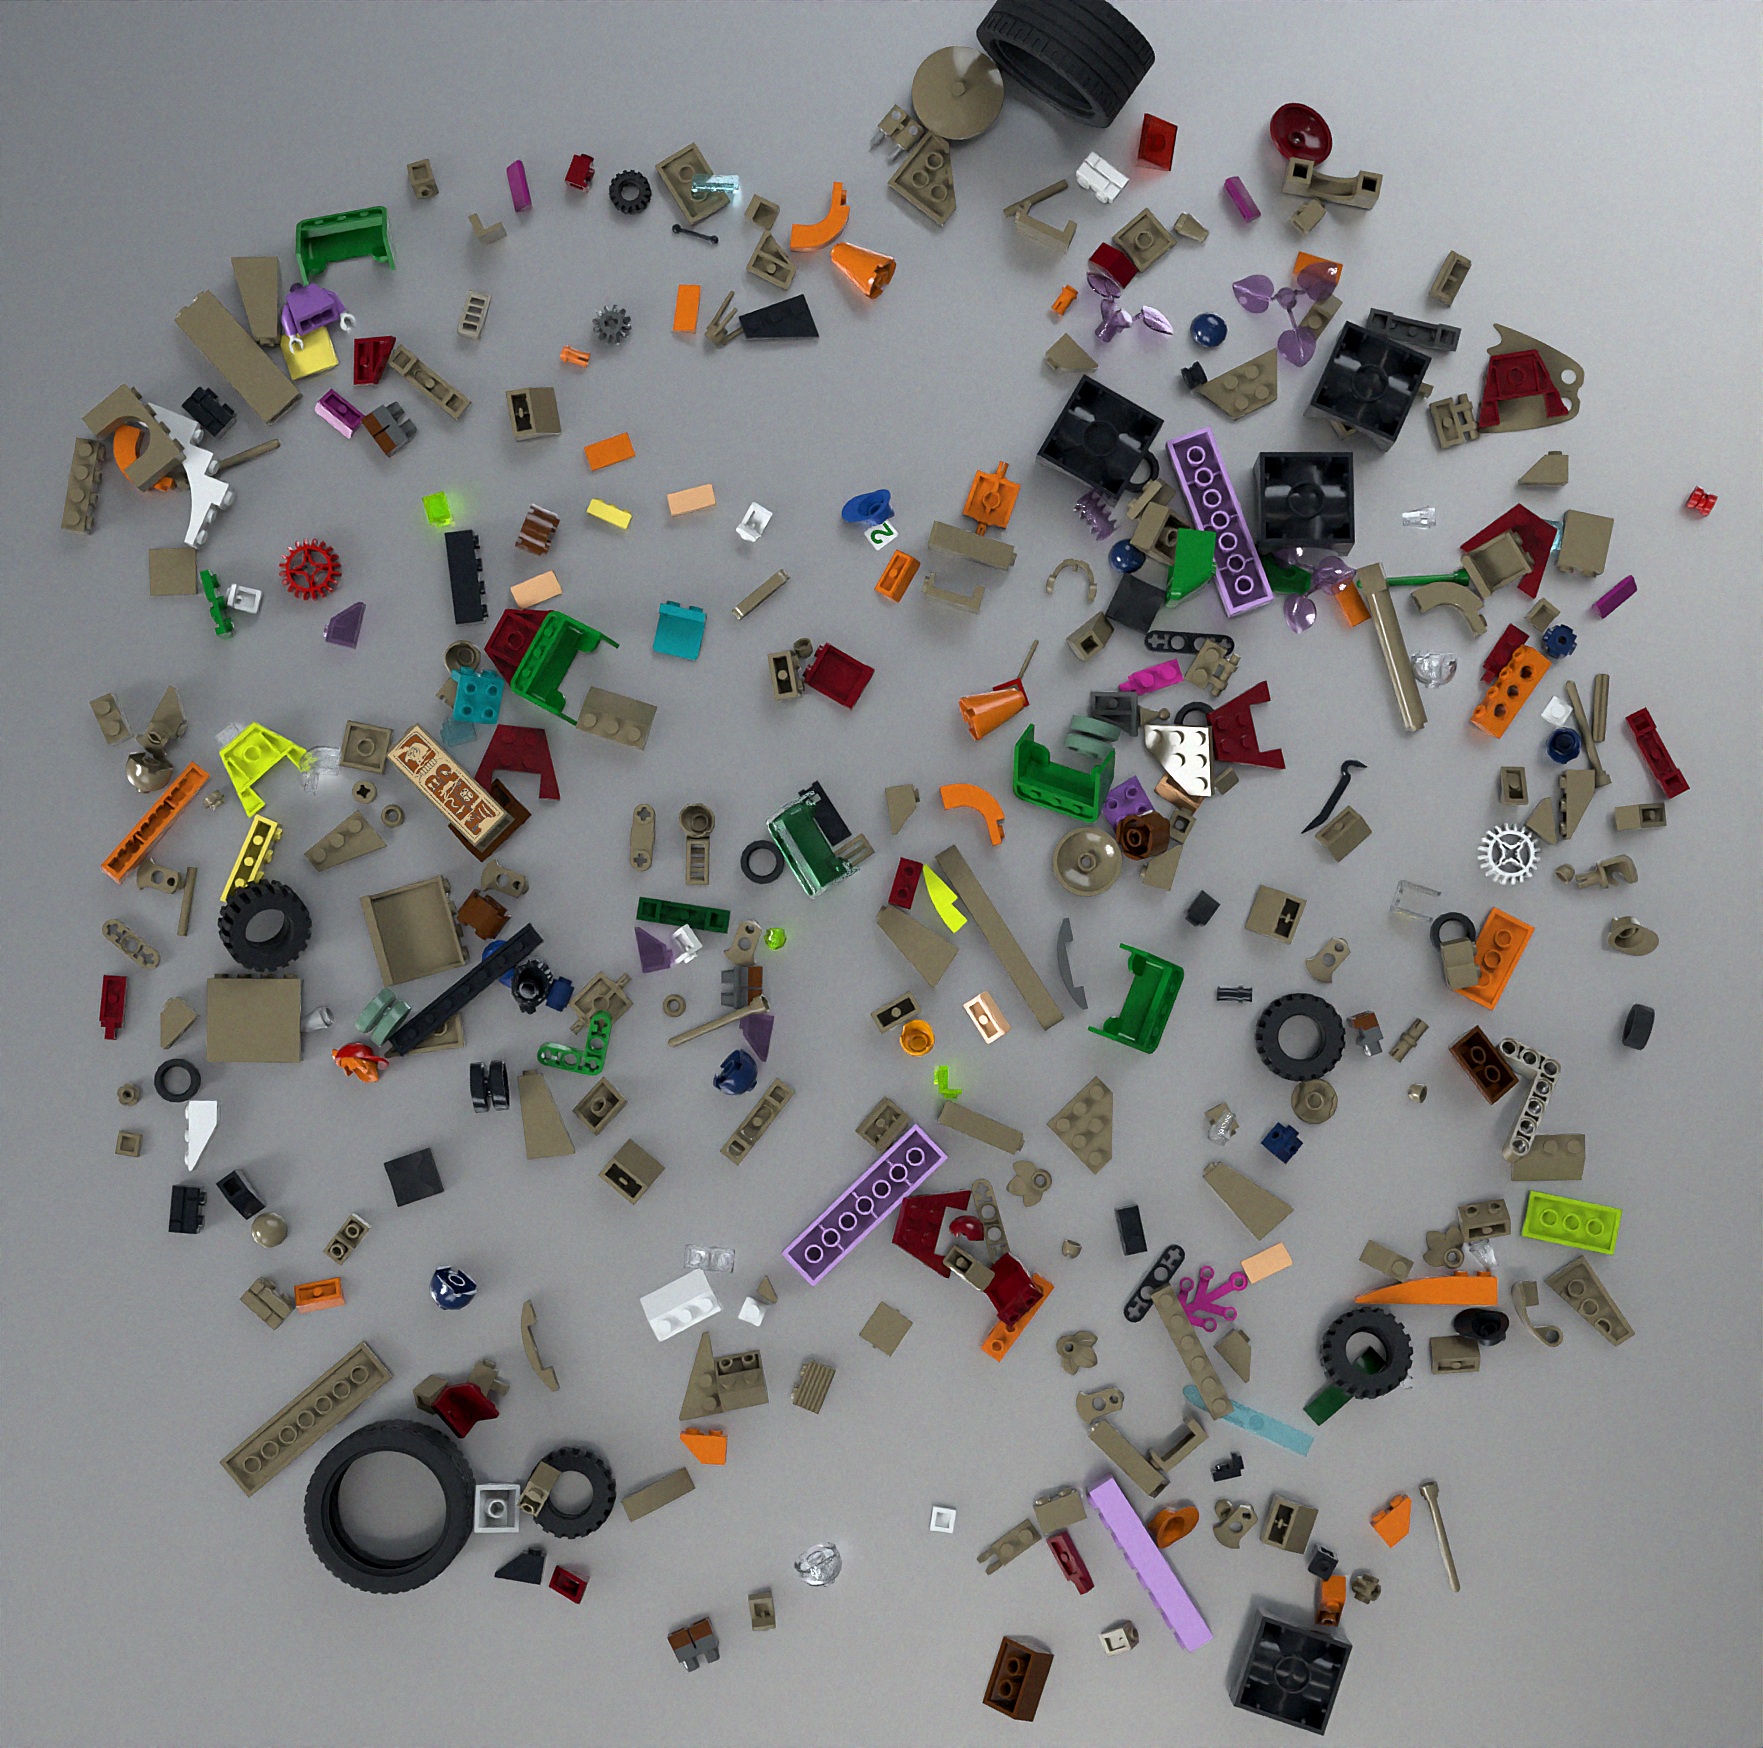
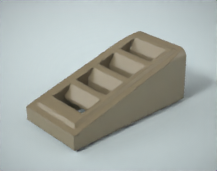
M469 290L457 329L458 335L481 341L492 298L491 295ZM472 299L484 300V305L474 303ZM470 307L482 309V312L470 311ZM468 315L478 317L479 321L467 319ZM466 324H470L477 326L476 330L465 328Z
M710 836L701 838L686 837L687 885H709ZM691 844H705V848H691ZM691 854H705V857H691ZM691 863H704V867H691ZM690 872L704 873V877L690 876Z

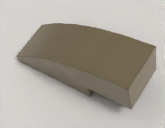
M686 1467L623 1498L621 1503L630 1522H633L695 1489V1486Z

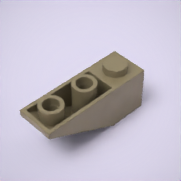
M1564 770L1563 775L1559 776V788L1563 789V798L1559 799V811L1563 812V821L1559 822V834L1563 835V840L1571 839L1595 793V770Z

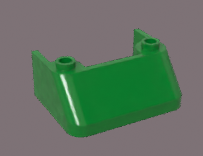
M376 206L300 221L296 225L295 254L304 286L309 285V274L319 275L323 273L327 268V262L372 254L373 259L381 263L389 261L391 270H395V249L387 209L383 206Z
M1178 528L1174 567L1169 565L1165 607L1175 608L1204 589L1210 583L1211 576L1216 575L1217 562H1213L1216 532Z
M552 611L544 619L510 683L511 690L551 714L576 726L577 721L561 713L566 704L564 694L557 690L578 650L584 653H591L598 647L600 641L617 649L620 645L601 632L559 611Z
M1030 723L1015 744L1014 794L1023 801L1088 823L1095 822L1102 812L1114 779L1115 751H1110L1102 765L1094 766L1090 775L1051 762L1049 750L1044 745L1034 742L1035 725Z
M1121 943L1119 948L1132 953L1128 959V969L1131 973L1135 974L1134 980L1119 1018L1111 1016L1104 1022L1103 1030L1089 1026L1088 1031L1151 1054L1159 1045L1183 982L1184 970L1182 967L1160 957Z

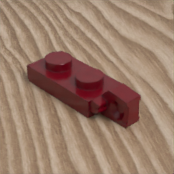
M1510 623L1485 659L1482 667L1486 669V672L1480 681L1488 685L1495 676L1499 678L1501 670L1509 664L1515 650L1524 645L1530 636Z
M103 976L99 1021H101V1027H106L105 1039L117 1040L118 1028H123L128 977Z
M1065 1530L1047 1538L1046 1542L1067 1581L1071 1580L1075 1584L1080 1595L1094 1588L1091 1576L1067 1531Z

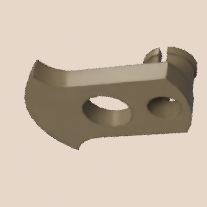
M153 719L145 734H138L136 740L147 752L158 757H165L168 754L165 751V745L173 732L165 724Z
M152 857L146 858L137 871L136 880L139 890L151 887L174 894L176 891L183 889L185 885L180 872L157 865ZM158 871H161L164 876L160 884H156L154 881V875Z
M497 859L492 860L483 870L481 886L484 892L495 889L518 898L529 890L526 876L501 867ZM502 874H506L509 877V883L505 887H501L498 883V879Z
M757 920L741 921L731 948L724 950L725 956L738 966L747 967L757 963L754 959V952L762 932V928ZM748 925H752L754 930H750ZM748 938L751 941V947L749 949H742L739 946V939Z
M1332 937L1315 958L1306 959V966L1310 974L1321 982L1332 983V973L1351 953L1347 941L1343 938ZM1336 944H1342L1344 949H1337ZM1327 953L1334 955L1335 963L1331 966L1325 965L1322 961L1323 955Z
M1116 1387L1092 1394H1084L1080 1391L1076 1400L1077 1411L1080 1417L1087 1424L1091 1425L1094 1418L1121 1410L1124 1394ZM1113 1395L1118 1397V1402L1113 1400ZM1100 1397L1105 1401L1106 1405L1103 1410H1098L1094 1407L1093 1402L1095 1398Z
M1249 1503L1240 1504L1222 1524L1218 1526L1213 1525L1214 1535L1222 1545L1232 1549H1240L1239 1541L1258 1521L1253 1506ZM1238 1521L1243 1527L1240 1531H1232L1229 1527L1230 1524Z

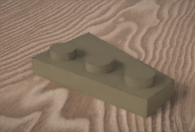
M357 810L305 852L304 855L315 869L321 872L359 856L361 857L375 850L387 847V844L360 811Z

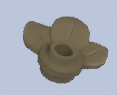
M1029 1161L1013 1163V1169L1017 1176L1008 1183L1006 1190L1013 1195L1023 1196L1025 1207L1036 1205L1040 1202L1043 1192L1050 1188L1052 1184L1051 1175L1044 1169H1037ZM1038 1176H1042L1045 1179L1042 1185L1036 1183Z
M1452 1225L1446 1234L1438 1231L1427 1232L1426 1242L1430 1250L1423 1255L1426 1263L1433 1267L1444 1265L1449 1269H1456L1463 1264L1464 1253L1461 1249L1464 1244V1238L1456 1226ZM1455 1253L1456 1259L1452 1262L1449 1261L1448 1255Z
M1080 1331L1074 1336H1062L1056 1345L1057 1352L1062 1357V1368L1067 1373L1075 1375L1079 1366L1091 1368L1097 1365V1356L1091 1347L1096 1343L1098 1337L1087 1331ZM1072 1344L1071 1350L1066 1351V1345Z

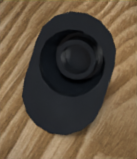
M1470 1308L1463 1310L1456 1316L1454 1327L1456 1332L1463 1337L1476 1339L1484 1346H1494L1501 1341H1505V1332L1509 1327V1319L1506 1314L1500 1311Z

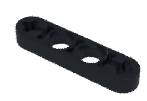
M1154 630L1150 631L1144 639L1146 649L1160 653L1197 655L1199 650L1195 648L1194 642L1198 638H1214L1218 644L1222 640H1226V644L1230 645V648H1227L1224 657L1230 655L1235 647L1231 637L1217 634ZM1153 635H1157L1158 640H1165L1164 635H1168V649L1163 648L1165 645L1163 643H1158L1156 647H1152V643H1149L1148 639H1152ZM1176 636L1183 638V648H1173L1171 645L1172 638Z
M1177 1244L1167 1246L1130 1297L1123 1309V1314L1128 1321L1133 1323L1141 1321L1153 1305L1152 1299L1142 1298V1288L1150 1286L1154 1290L1168 1283L1185 1259V1252L1181 1246ZM1179 1249L1178 1255L1180 1259L1172 1260L1170 1263L1174 1266L1172 1270L1166 1264L1161 1263L1163 1259L1166 1262L1170 1259V1254L1168 1253L1170 1250L1175 1251ZM1159 1267L1167 1270V1277L1164 1280H1157L1154 1276L1155 1270ZM1138 1297L1147 1306L1144 1308L1141 1305L1138 1308L1140 1315L1138 1317L1134 1315L1131 1318L1129 1317L1130 1312L1128 1308L1136 1307L1138 1302L1134 1301V1299Z

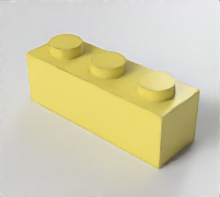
M596 498V500L592 499L587 509L588 514L625 530H628L633 518L630 515L631 512L625 509L622 511L618 510L617 506L613 504H604V501Z

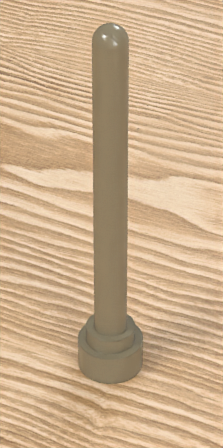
M273 439L219 461L217 472L276 449L280 446V441ZM187 472L173 475L180 492L190 489Z
M1568 680L1566 688L1592 769L1595 770V788L1612 783L1610 775L1606 774V771L1602 769L1575 682Z
M763 994L753 998L750 1005L669 1039L668 1045L672 1048L753 1013L755 1015L765 1014L770 1011L769 1003Z
M1437 1482L1424 1483L1419 1486L1420 1493L1428 1501L1451 1590L1459 1592L1460 1584L1436 1499L1439 1492Z

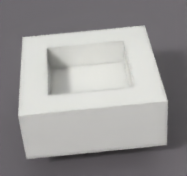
M1552 696L1540 716L1561 728L1573 707L1556 696Z
M747 1296L738 1318L759 1327L768 1304Z
M933 1505L929 1530L953 1534L956 1509Z

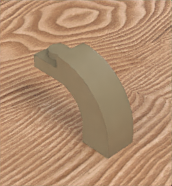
M1435 582L1427 584L1411 593L1421 614L1436 606H1452L1463 614L1475 638L1487 632L1485 627L1488 625L1484 616L1477 613L1484 605L1478 596L1468 588L1452 582Z

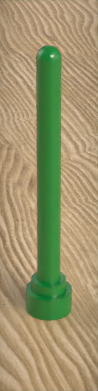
M1458 568V571H1453L1451 574L1387 577L1389 587L1423 585L1435 582H1452L1464 587L1469 586V574L1465 568ZM1359 579V580L1357 581V586H1358L1359 588H1362V585H1361V582H1360V579Z

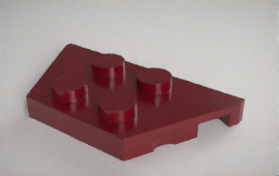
M505 609L484 651L509 686L544 619L554 610Z

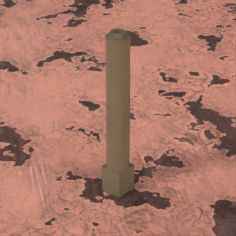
M1378 562L1357 569L1364 595L1368 600L1405 728H1410L1411 732L1425 728L1424 723H1427L1428 720L1393 606L1383 563Z

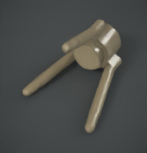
M730 291L713 321L706 328L708 331L704 334L717 347L721 343L725 346L732 338L743 332L742 327L726 336L728 331L724 327L737 313V308H734L721 324L718 322L731 301L734 291Z

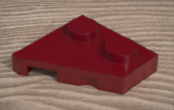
M382 336L354 339V385H378L395 345L396 337Z

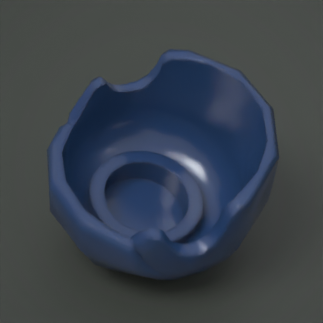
M1205 312L1192 320L1190 332L1195 342L1203 347H1214L1225 340L1228 328L1226 321L1221 316L1213 312Z
M1124 539L1115 543L1108 554L1110 566L1114 571L1122 575L1125 572L1130 574L1141 569L1146 560L1145 553L1130 544L1131 539Z
M1567 727L1558 728L1550 733L1546 741L1547 753L1553 761L1567 764L1568 761L1578 757L1582 747L1581 737L1574 729Z

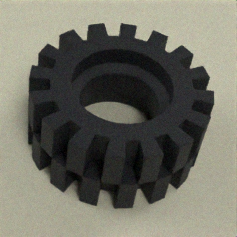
M624 170L622 174H616V178L611 180L609 195L618 211L621 210L624 214L627 212L630 215H634V212L640 213L641 209H645L647 203H650L651 188L647 178L643 177L642 173H636L635 170H630V172ZM627 184H634L639 189V195L634 200H626L621 195L622 188Z

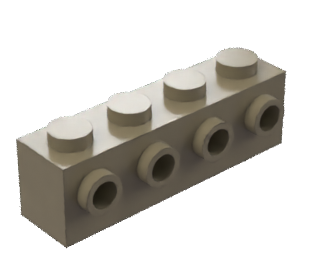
M76 437L61 529L66 532L90 535V530L93 529L94 507L98 503L97 489L98 484L102 480L101 466L102 461L104 462L106 457L105 445L100 441Z

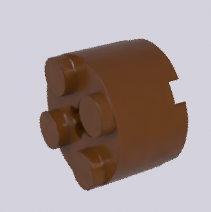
M531 504L530 509L534 511L533 513H527L518 536L522 541L521 543L516 542L515 547L541 557L542 553L547 555L552 542L548 540L550 532H556L560 519L556 518L557 513Z
M1144 810L1130 814L1117 825V843L1122 845L1124 849L1122 851L1123 854L1131 860L1139 861L1166 852L1168 848L1170 822L1154 810Z
M474 889L458 910L459 915L456 919L463 925H470L476 929L474 933L485 941L487 938L495 939L512 915L505 914L507 909L488 894L482 897L479 895L481 890Z

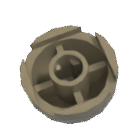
M132 752L129 754L125 772L127 779L136 787V790L148 794L150 791L164 788L171 778L173 764L163 757L153 755V758L146 757V752Z

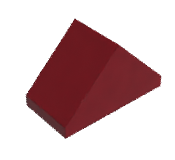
M1104 242L1088 260L1123 289L1126 288L1138 273L1137 268L1123 252Z
M556 1565L548 1587L574 1603L580 1604L590 1577Z

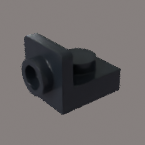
M1231 1451L1230 1455L1233 1465L1229 1466L1228 1463L1216 1465L1215 1470H1211L1212 1480L1217 1482L1242 1476L1240 1470L1244 1469L1241 1455L1237 1456L1235 1451Z
M1316 1543L1312 1550L1313 1559L1308 1566V1571L1328 1581L1339 1562L1338 1556L1331 1550Z

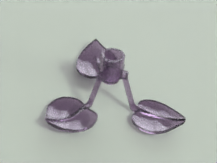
M1318 262L1308 265L1301 270L1297 277V283L1303 290L1295 289L1293 291L1291 288L1284 287L1273 297L1271 296L1274 293V285L1267 276L1252 275L1234 282L1232 287L1235 297L1247 311L1263 313L1268 309L1269 301L1273 302L1275 300L1278 301L1283 309L1287 310L1293 330H1286L1280 335L1278 350L1284 359L1297 367H1302L1308 363L1315 352L1316 337L1309 327L1297 329L1292 308L1297 304L1296 296L1303 295L1306 292L1312 300L1316 301L1330 297L1336 287L1337 265L1332 262Z
M1086 273L1090 287L1100 296L1108 298L1101 301L1103 321L1095 330V334L1100 340L1107 343L1110 342L1117 332L1121 333L1124 328L1132 327L1133 322L1138 319H1143L1144 324L1154 331L1169 335L1174 334L1165 316L1154 308L1142 307L1141 313L1132 318L1128 312L1114 302V298H1120L1121 292L1113 280L1100 273Z
M1289 548L1271 552V558L1279 568L1289 569L1294 563L1295 566L1313 570L1311 581L1315 586L1303 593L1302 596L1297 592L1291 593L1285 600L1284 616L1291 630L1296 634H1300L1302 631L1310 628L1316 619V607L1312 600L1306 599L1308 595L1320 589L1327 595L1339 594L1351 583L1357 573L1356 569L1350 567L1336 556L1323 558L1319 567L1317 565L1312 566L1300 563L1297 560L1302 557L1303 548Z

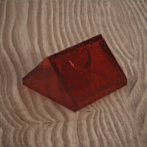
M1144 113L1135 166L1171 171L1178 126L1149 113Z

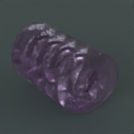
M1091 490L1076 502L1073 511H1082L1079 515L1080 520L1088 518L1084 525L1085 527L1093 525L1090 534L1099 533L1095 538L1096 542H1099L1111 536L1120 527L1114 528L1117 519L1108 520L1112 512L1103 513L1106 504L1098 506L1097 503L1101 498L1100 496L1092 498L1094 491Z

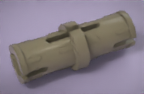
M1417 1018L1406 1033H1402L1400 1041L1388 1054L1401 1063L1411 1048L1417 1046L1416 1042L1429 1026Z

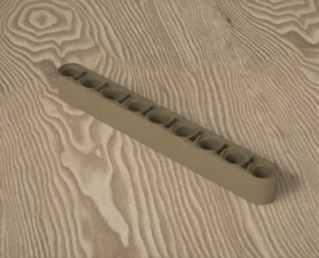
M952 845L935 856L1044 1031L1062 1021L1064 1017L957 847Z

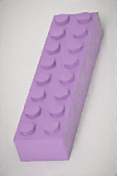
M1208 426L1166 441L1165 448L1195 529L1216 532L1213 562H1217L1216 575L1213 578L1228 618L1272 603L1274 596L1211 427Z
M915 1123L801 1232L781 1254L814 1287L903 1201V1197H908L948 1156Z
M1111 1472L1088 1485L1089 1493L1086 1494L1088 1501L1094 1510L1099 1508L1101 1511L1098 1514L1106 1529L1111 1528L1113 1530L1111 1536L1119 1550L1121 1548L1125 1549L1126 1553L1123 1555L1131 1569L1137 1568L1139 1571L1136 1573L1138 1580L1144 1589L1149 1587L1151 1590L1148 1593L1157 1610L1159 1608L1163 1609L1164 1612L1161 1615L1169 1629L1175 1628L1176 1632L1173 1634L1181 1648L1187 1647L1191 1653L1213 1639L1214 1637Z

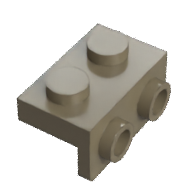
M1161 478L1155 481L1150 479L1142 488L1144 491L1143 495L1139 499L1135 497L1128 504L1127 508L1130 510L1125 515L1132 521L1135 519L1140 521L1149 501L1166 506L1176 495V491Z
M884 1096L855 1132L882 1154L892 1146L894 1139L899 1133L908 1127L911 1118Z

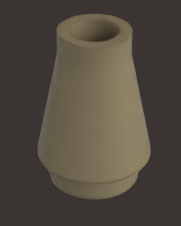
M1182 212L1173 227L1177 230L1178 234L1193 238L1201 243L1209 233V230L1204 228L1190 213L1185 214Z

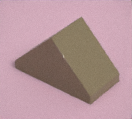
M1550 797L1541 799L1523 824V826L1548 845L1557 843Z

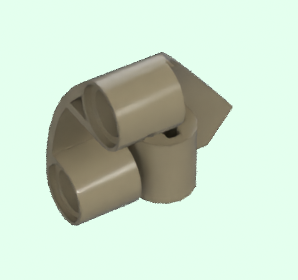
M1520 1280L1515 1282L1511 1287L1512 1301L1522 1323L1542 1343L1549 1347L1559 1346L1563 1341V1333L1559 1328L1549 1324L1532 1326L1528 1318L1526 1306L1539 1305L1537 1281ZM1555 1330L1557 1334L1556 1339L1548 1342L1546 1339L1547 1332Z

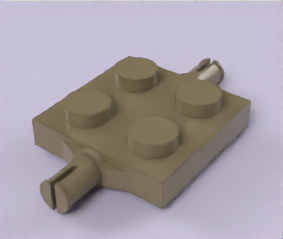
M600 971L568 1003L579 1018L569 1028L573 1031L579 1025L573 1032L575 1035L585 1025L590 1027L591 1019L597 1011L604 1010L609 1012L613 1018V1025L634 1004L622 989L632 980L629 976L622 982L628 976L627 973H624L615 982ZM600 1018L598 1021V1032H602L605 1024L604 1018Z

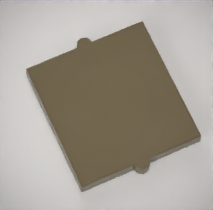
M881 1301L859 1336L873 1344V1348L877 1347L891 1357L913 1322L900 1314L898 1309L894 1310Z

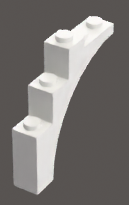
M148 402L157 413L154 418L158 423L163 421L171 431L168 434L171 439L177 438L185 448L182 452L187 458L182 461V464L187 472L191 487L192 511L190 525L184 542L199 549L207 539V530L210 523L212 524L216 519L217 507L226 511L227 507L233 503L235 489L226 483L211 478L218 471L219 458L215 454L196 446L203 439L204 427L194 420ZM139 422L143 427L148 429L145 423Z

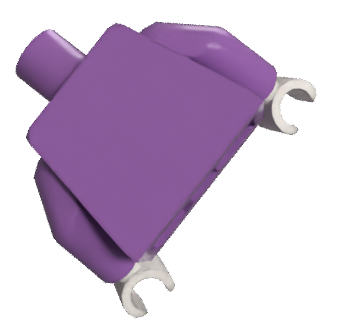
M295 283L290 287L291 293L286 295L287 304L283 307L281 321L287 337H290L289 347L292 353H294L292 347L294 343H299L303 351V342L297 338V333L299 336H302L339 319V315L341 317L340 327L346 331L348 329L344 320L350 321L352 326H354V316L346 314V308L335 292L320 288L315 283L305 287L300 283Z

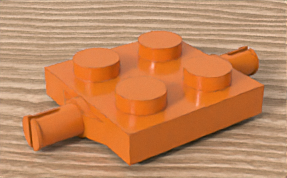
M999 461L996 474H987L979 470L976 472L962 515L973 518L978 522L975 534L979 535L982 529L980 535L984 536L987 526H996L1006 530L1021 485L1011 482L1004 477L1009 466L1008 463L1004 464L1001 471L1004 462Z

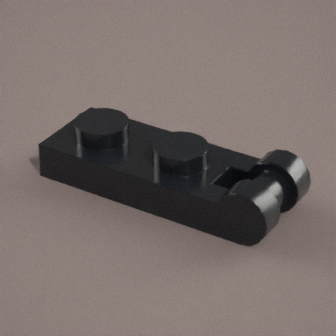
M818 780L813 782L812 786L807 790L802 789L798 792L832 847L852 835ZM818 794L821 800L813 804L810 798Z

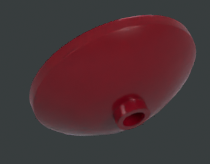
M1288 103L1281 106L1273 114L1270 121L1271 138L1278 151L1287 160L1290 161L1291 157L1314 161V166H1317L1328 158L1332 150V135L1327 123L1319 113L1304 104Z

